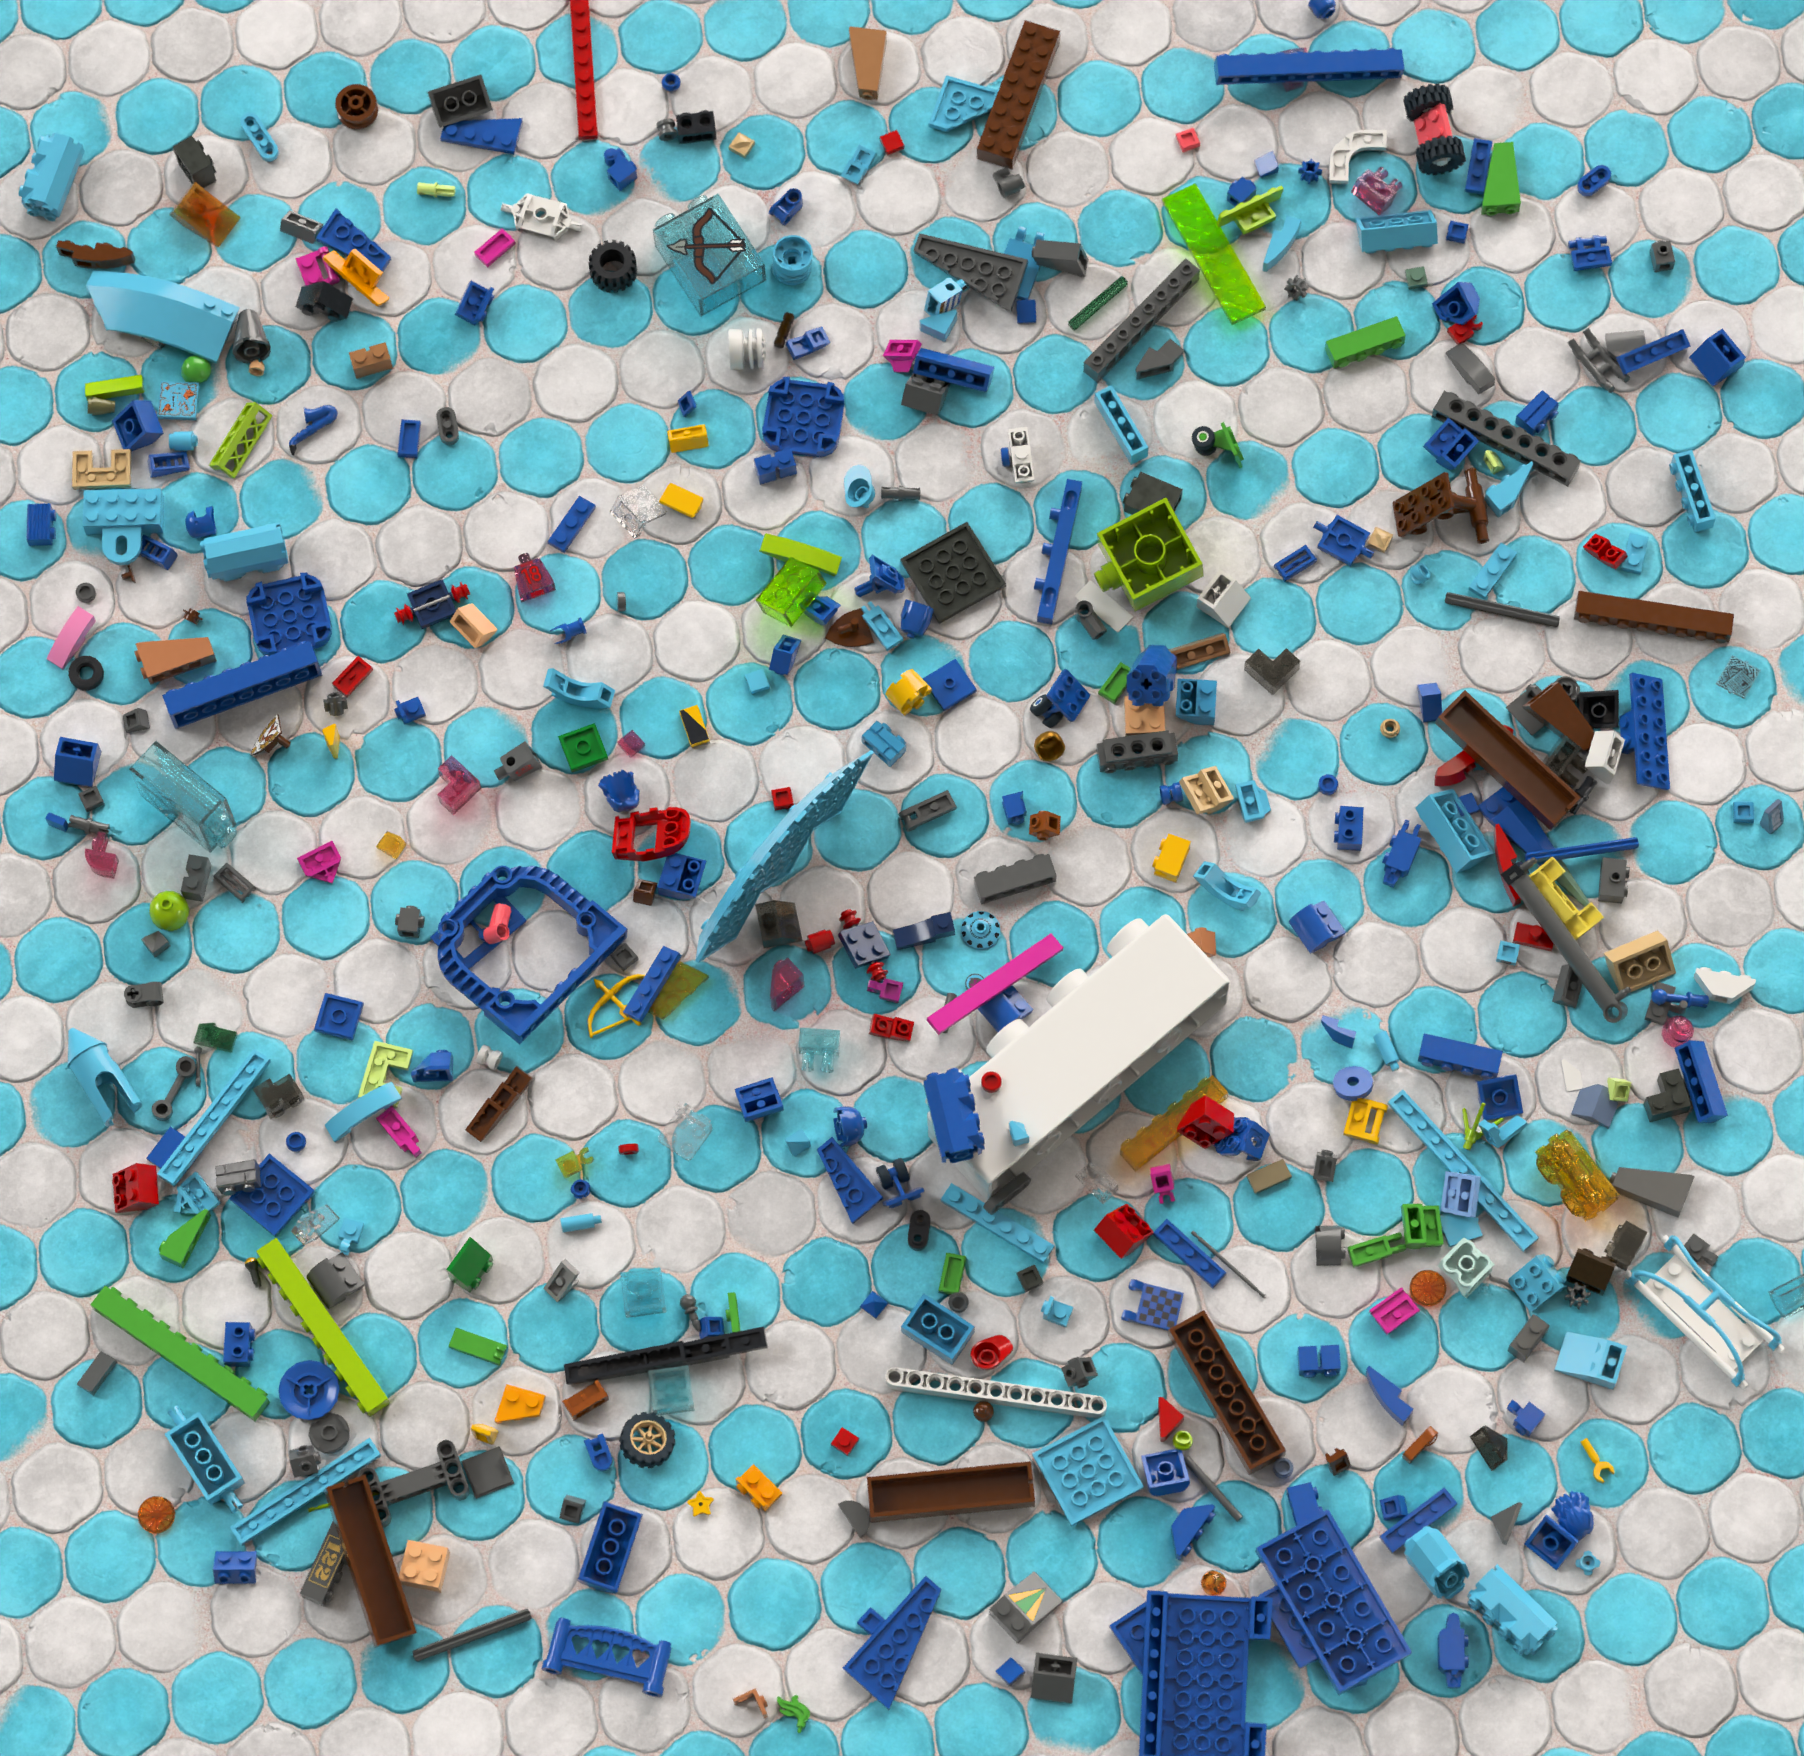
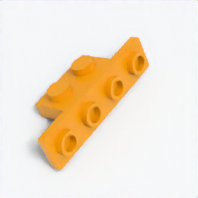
M353 249L346 260L336 251H331L324 255L322 260L339 273L343 279L354 286L357 291L368 298L371 303L379 307L388 302L389 297L376 287L383 272L359 251Z

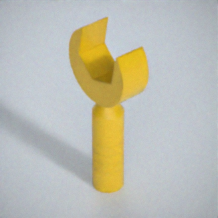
M1587 1438L1582 1440L1580 1443L1591 1461L1596 1464L1593 1469L1595 1480L1599 1483H1604L1605 1481L1599 1476L1600 1471L1608 1469L1614 1475L1613 1466L1605 1461L1600 1462V1458Z

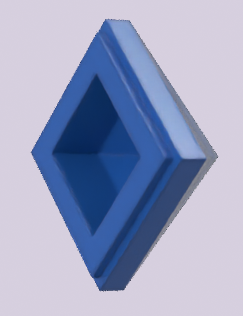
M691 391L686 392L677 400L683 417L689 415L697 407Z
M872 1291L860 1307L876 1319L888 1305V1302Z

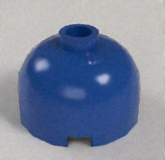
M842 1106L834 1108L833 1113H837V1118H833L837 1140H842L840 1146L846 1147L858 1143L864 1135V1129H867L866 1118L862 1117L860 1112L853 1107Z

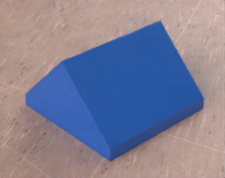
M1546 1514L1524 1545L1557 1570L1576 1548L1579 1540Z

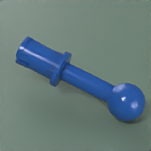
M1656 989L1651 995L1652 1001L1657 1005L1664 1004L1665 1002L1680 1003L1684 1000L1688 1003L1687 1008L1691 1006L1707 1008L1705 1004L1709 1003L1708 995H1696L1691 992H1687L1686 995L1667 994L1663 989Z

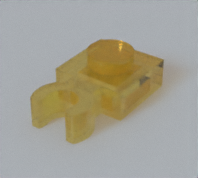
M588 1147L581 1149L578 1155L571 1151L555 1159L565 1179L582 1171L581 1164H590L594 1161L592 1156L589 1158L583 1157L585 1153L589 1152Z

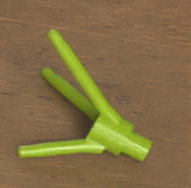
M1485 1103L1481 1104L1472 1129L1469 1128L1466 1108L1462 1109L1465 1126L1464 1140H1466L1463 1148L1469 1151L1472 1145L1484 1135L1482 1131L1477 1132L1476 1129L1484 1111ZM1500 1118V1119L1496 1120V1121L1493 1122V1123H1495L1496 1125H1498V1124H1500L1504 1119H1503V1118Z

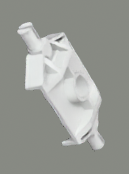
M531 194L524 195L513 206L504 203L501 206V211L511 213L514 216L516 231L520 228L554 237V241H557L568 229L581 232L583 224L573 222L569 217L567 204ZM539 211L546 212V215L542 218L536 216Z

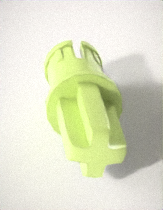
M418 182L417 194L434 197L455 196V187L438 185L437 182L435 184Z

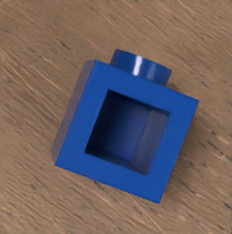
M1241 177L1238 181L1235 180L1227 192V201L1234 207L1241 202L1246 203L1256 196L1257 188L1255 184L1244 177Z

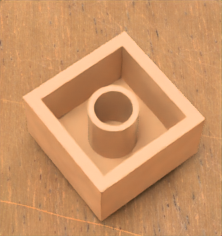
M1129 696L1124 697L1125 736L1165 731L1164 705L1152 706V704L1144 703L1142 706H1134L1132 701L1129 700Z
M407 1540L399 1574L401 1585L441 1593L450 1556L449 1549L447 1547Z

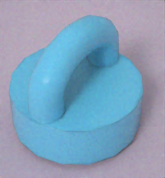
M1417 563L1412 567L1410 577L1414 584L1419 585L1430 578V572L1424 564Z

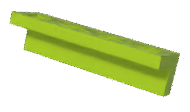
M256 402L246 403L209 466L214 470H222L229 477L235 478L273 415ZM258 411L265 416L260 424L256 423L255 417ZM253 427L254 436L252 439L247 440L246 431L248 428ZM243 443L244 452L242 455H237L236 447L238 444ZM229 459H234L235 467L232 471L225 467Z

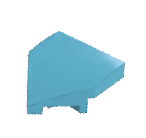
M195 1171L180 1184V1187L177 1186L178 1195L174 1212L197 1215L204 1209L211 1212L221 1202L200 1174Z

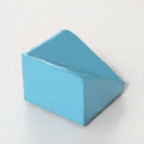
M1010 1121L1009 1131L1013 1145L1018 1146L1029 1143V1136L1026 1133L1024 1124Z
M801 1129L785 1139L786 1146L792 1156H796L811 1147L808 1137Z

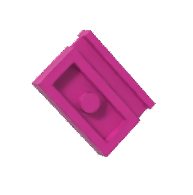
M1401 1287L1370 1309L1369 1313L1375 1318V1321L1385 1334L1388 1335L1419 1313L1420 1310Z

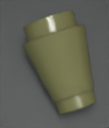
M93 397V399L88 398V414L95 416L111 412L115 413V401Z

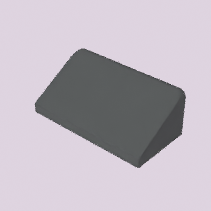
M290 210L281 219L280 224L281 232L311 244L316 241V237L323 228L322 223Z
M1569 964L1562 965L1552 1001L1576 1008L1583 983Z
M100 1351L77 1385L94 1396L117 1364V1361Z

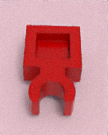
M1475 315L1464 325L1455 323L1447 329V333L1458 345L1474 336L1473 330H1480L1483 323L1474 324L1473 321L1477 319V315Z

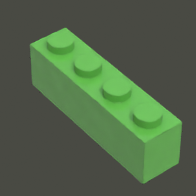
M1395 316L1327 340L1325 351L1333 369L1337 367L1343 368L1351 362L1363 361L1373 354L1380 355L1390 348L1397 349L1405 343L1406 335L1398 317Z

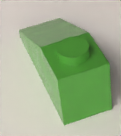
M202 1210L170 1234L166 1241H162L159 1247V1255L163 1260L184 1269L211 1217L209 1210Z

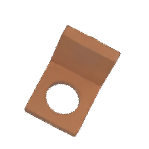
M756 1688L733 1698L734 1704L737 1705L754 1697L763 1718L768 1717L765 1710L768 1707L763 1695H758Z

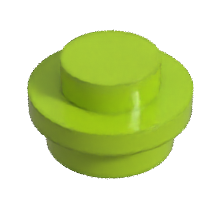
M1178 1431L1173 1436L1172 1443L1179 1450H1188L1192 1447L1193 1438L1187 1431Z

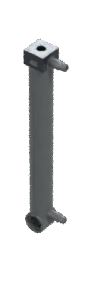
M1532 857L1524 863L1522 861L1517 862L1500 874L1508 886L1511 885L1591 994L1603 1011L1604 1018L1611 1023L1624 1019L1627 1016L1628 1008L1621 1000L1631 992L1630 987H1626L1615 994L1528 875V869L1537 862V859ZM1613 1007H1616L1618 1009V1017L1613 1015Z

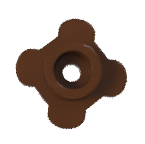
M191 608L188 611L183 609V612H185L184 619L195 624L198 623L199 619L203 620L199 617V612Z

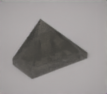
M1486 1425L1470 1436L1491 1471H1494L1507 1461L1506 1437Z

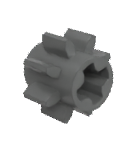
M1296 275L1294 280L1292 278L1287 280L1288 285H1286L1284 290L1288 292V297L1295 298L1297 301L1300 296L1304 298L1307 295L1306 291L1309 285H1306V278L1302 279Z
M339 692L330 693L327 695V699L323 700L325 712L329 711L331 716L344 714V709H348L346 696L342 697V694Z
M1575 1283L1573 1289L1571 1287L1567 1288V1292L1570 1294L1565 1296V1300L1570 1301L1569 1307L1574 1305L1580 1310L1582 1304L1588 1305L1589 1302L1585 1298L1590 1297L1591 1293H1586V1285L1581 1287ZM1578 1293L1581 1294V1297L1577 1299L1574 1298V1296Z

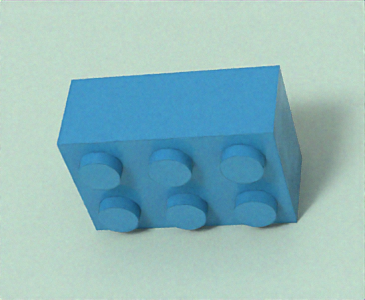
M923 1294L902 1324L901 1333L953 1365L975 1333V1326Z

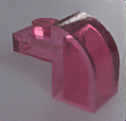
M98 832L97 837H94L92 841L93 850L85 848V858L95 874L114 879L119 859L116 854L106 852L109 839L106 833Z

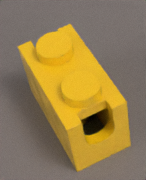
M1168 833L1167 838L1161 841L1159 850L1162 851L1160 856H1156L1153 861L1154 875L1176 883L1190 850L1191 841Z

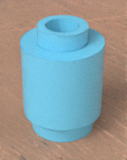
M180 431L169 434L170 449L175 451H193L194 447L198 446V437L194 435L193 431Z

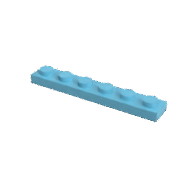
M952 1183L941 1198V1202L1043 1264L1054 1248L1053 1244L999 1211L990 1215L983 1208L984 1202Z

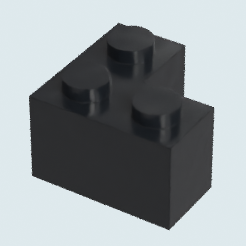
M322 281L302 286L295 307L300 309L305 315L312 316L323 313L328 316L329 320L338 322L339 320L347 319L353 298L329 283Z

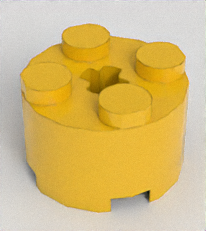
M913 669L901 674L902 679L896 684L893 682L885 693L888 700L904 716L913 708L919 709L925 702L923 700L924 697L932 691V688Z

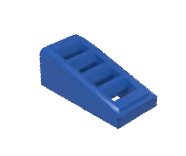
M187 451L148 455L147 463L150 478L190 470ZM179 458L182 460V465H179ZM170 460L174 461V466H171Z
M143 534L140 555L158 566L169 570L178 554L173 548ZM147 543H150V544L148 545V547L146 548V550L143 551V549L145 548V546L147 545Z

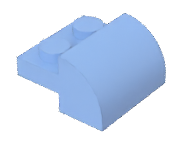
M1446 1171L1440 1211L1466 1217H1476L1481 1176Z

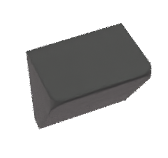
M136 708L123 714L126 733L150 728L146 710Z
M566 1495L559 1518L579 1524L586 1500Z

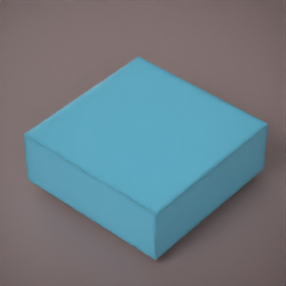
M764 669L745 674L751 694L770 688Z

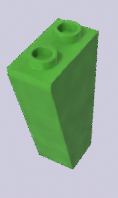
M1513 142L1494 143L1481 215L1493 216L1497 213L1514 214L1519 212L1521 205Z

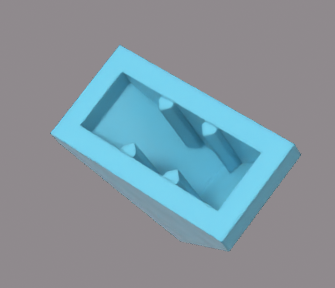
M956 309L919 320L921 332L945 342L957 322Z

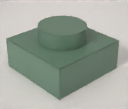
M1424 266L1405 269L1409 290L1427 287L1428 282Z

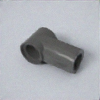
M1086 600L1078 602L1075 608L1076 620L1081 622L1092 640L1102 637L1107 632V629L1094 612L1092 604ZM1086 609L1089 611V613L1083 615L1079 612V610Z

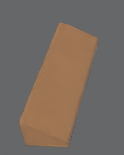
M1224 633L1169 649L1177 657V670L1231 653L1226 634Z

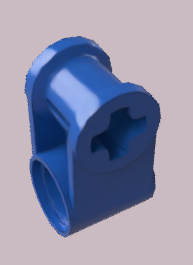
M796 188L789 189L769 210V214L778 218L783 226L789 223L792 217L803 207V198L800 190ZM792 198L798 199L796 202H791L790 200Z

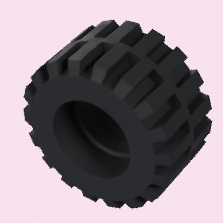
M607 240L604 241L603 245L599 243L597 249L593 248L588 262L593 283L598 285V288L601 290L605 288L606 292L609 293L610 290L617 293L618 289L624 291L626 290L625 286L630 287L632 281H635L637 274L636 257L628 244L624 246L622 241L617 243L616 240H612V242L608 243ZM610 261H618L623 264L619 270L614 272L603 269V266Z

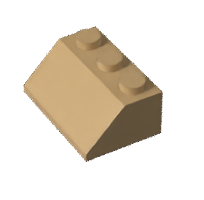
M1658 930L1604 953L1608 970L1619 991L1630 987L1631 992L1676 973L1668 941Z

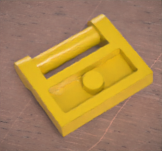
M1357 1098V1101H1352L1343 1135L1377 1145L1380 1139L1378 1135L1383 1116L1387 1112L1388 1105L1365 1098ZM1374 1109L1376 1110L1371 1134L1365 1133L1370 1110Z

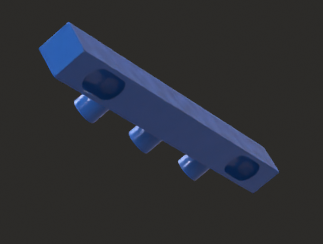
M1067 479L1061 509L1051 507L1049 519L1058 520L1053 544L1043 543L1042 554L1050 555L1046 578H1036L1034 584L1035 590L1043 591L1037 615V622L1053 624L1082 491V481Z

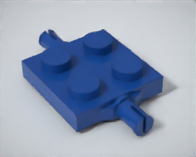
M1336 515L1327 526L1318 521L1313 526V528L1323 533L1317 548L1349 566L1353 564L1356 557L1360 554L1371 559L1375 553L1365 547L1370 532L1339 515Z

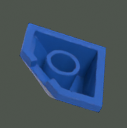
M1457 282L1435 300L1432 305L1441 320L1464 325L1478 313L1480 298L1472 283Z
M437 1050L434 1053H430L411 1072L413 1082L453 1081L452 1052Z

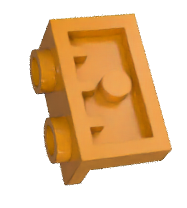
M754 1464L741 1477L738 1476L736 1478V1483L738 1484L736 1488L743 1495L747 1493L752 1498L750 1502L758 1510L762 1508L766 1511L782 1495V1492Z

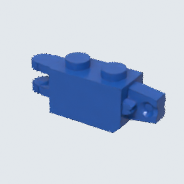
M1406 819L1397 836H1392L1389 844L1392 849L1390 853L1386 852L1382 861L1385 864L1383 884L1394 887L1400 877L1408 876L1421 843V838L1418 837L1421 825L1417 824L1414 827L1413 834L1407 833L1406 830L1409 827L1410 821Z

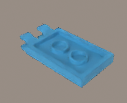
M1019 226L1016 238H1009L1004 254L1028 259V265L1017 299L1029 300L1040 266L1032 258V248L1036 245L1037 240H1044V233L1037 232L1034 244H1028L1023 242L1026 237V228Z

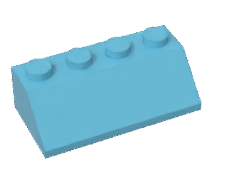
M1431 210L1356 218L1359 246L1362 252L1375 253L1377 250L1394 251L1396 248L1413 249L1414 246L1431 247L1433 244H1438L1437 222Z
M1454 789L1430 794L1415 807L1419 817L1429 829L1430 834L1434 837L1456 873L1469 870L1495 854ZM1455 802L1464 813V816L1461 817Z

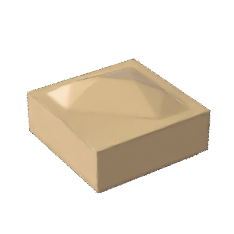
M738 132L729 145V150L746 158L755 145V141Z
M1375 527L1367 545L1385 553L1393 538V534Z

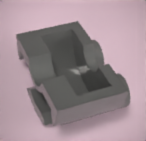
M1315 1226L1316 1266L1341 1265V1259H1345V1247H1341V1239H1345L1344 1227Z

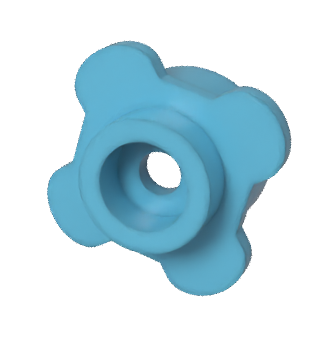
M1585 1551L1583 1556L1576 1560L1575 1564L1584 1571L1585 1575L1590 1576L1592 1571L1600 1566V1560L1596 1559L1590 1551Z

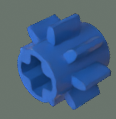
M1312 159L1307 162L1302 161V167L1298 169V173L1302 174L1301 181L1305 180L1308 184L1314 180L1318 182V175H1322V169H1318L1320 163H1316Z

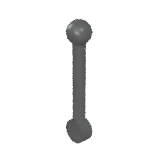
M197 1046L194 1052L196 1053V1087L201 1086L200 1053L202 1048Z

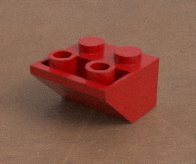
M1205 1095L1191 1103L1176 1131L1206 1149L1234 1133V1113Z
M135 1163L113 1174L115 1213L147 1210L159 1205L155 1165Z
M1127 1203L1106 1214L1094 1229L1120 1259L1135 1251L1154 1232L1148 1223L1143 1221Z

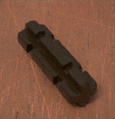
M784 313L783 321H781L777 337L774 340L775 347H784L791 324L794 321V314Z

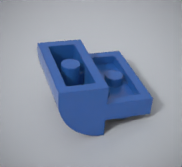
M1448 417L1423 447L1437 459L1435 462L1448 470H1454L1479 440L1467 429L1464 428L1462 430Z
M1325 901L1306 906L1289 920V924L1310 954L1326 947L1329 942L1344 936L1346 933Z
M1012 985L979 1007L978 1010L993 1028L999 1032L1012 1021L1022 1020L1031 1014L1033 1008Z
M773 1077L735 1089L745 1123L784 1111Z

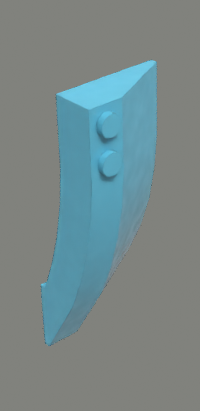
M93 271L86 284V289L94 301L93 304L99 316L101 315L106 331L123 332L162 342L214 363H217L237 320L240 308L180 284L131 273Z

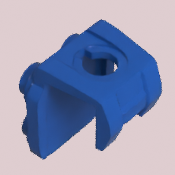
M1234 1117V1133L1218 1141L1214 1146L1216 1152L1222 1156H1237L1243 1152L1247 1154L1246 1160L1260 1161L1270 1134L1257 1122L1251 1121L1247 1117ZM1252 1137H1254V1141H1256L1255 1147L1253 1145V1142L1251 1141Z

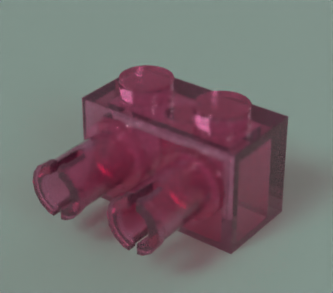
M1379 167L1374 173L1367 169L1357 178L1351 190V193L1379 216L1391 206L1397 191L1402 188L1400 181L1395 185L1398 179H1393L1390 184H1386L1383 181L1388 176L1386 169L1381 173L1384 167Z

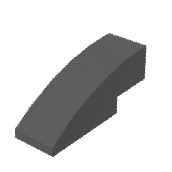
M1463 343L1446 352V355L1466 383L1469 382L1478 395L1494 386L1496 380L1482 361Z

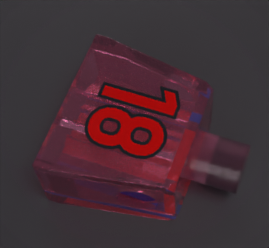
M523 553L518 556L520 565L515 566L514 571L521 602L556 590L555 583L540 558L531 560L529 553Z

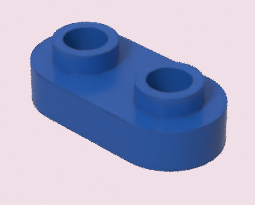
M1605 165L1596 166L1580 178L1577 186L1578 192L1583 196L1593 195L1610 181L1611 170Z

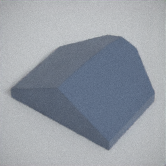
M1600 1084L1580 1089L1571 1115L1609 1129L1618 1102L1610 1100L1607 1087Z

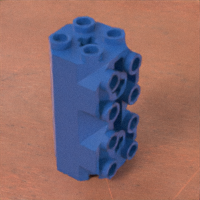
M1149 645L1138 655L1127 675V692L1129 693V700L1132 701V705L1142 706L1144 703H1149L1152 706H1163L1164 702L1169 700L1170 691H1173L1175 688L1177 657L1165 645Z
M958 1068L949 1069L946 1073L942 1074L934 1072L926 1075L927 1080L923 1081V1086L942 1163H946V1159H949L950 1163L970 1160L974 1158L973 1153L977 1152V1155L982 1154V1150H985L983 1133H978L980 1131L978 1113L973 1114L975 1112V1100L973 1094H969L971 1092L969 1076L959 1072Z

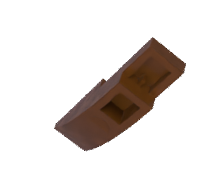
M58 240L56 245L58 254L72 258L74 266L110 269L135 262L133 251L126 247L117 248L109 243L101 244L97 242L94 249L89 245L81 246L69 240Z

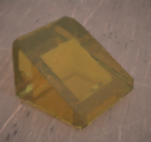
M387 831L376 848L397 859L405 848L406 842L400 836Z

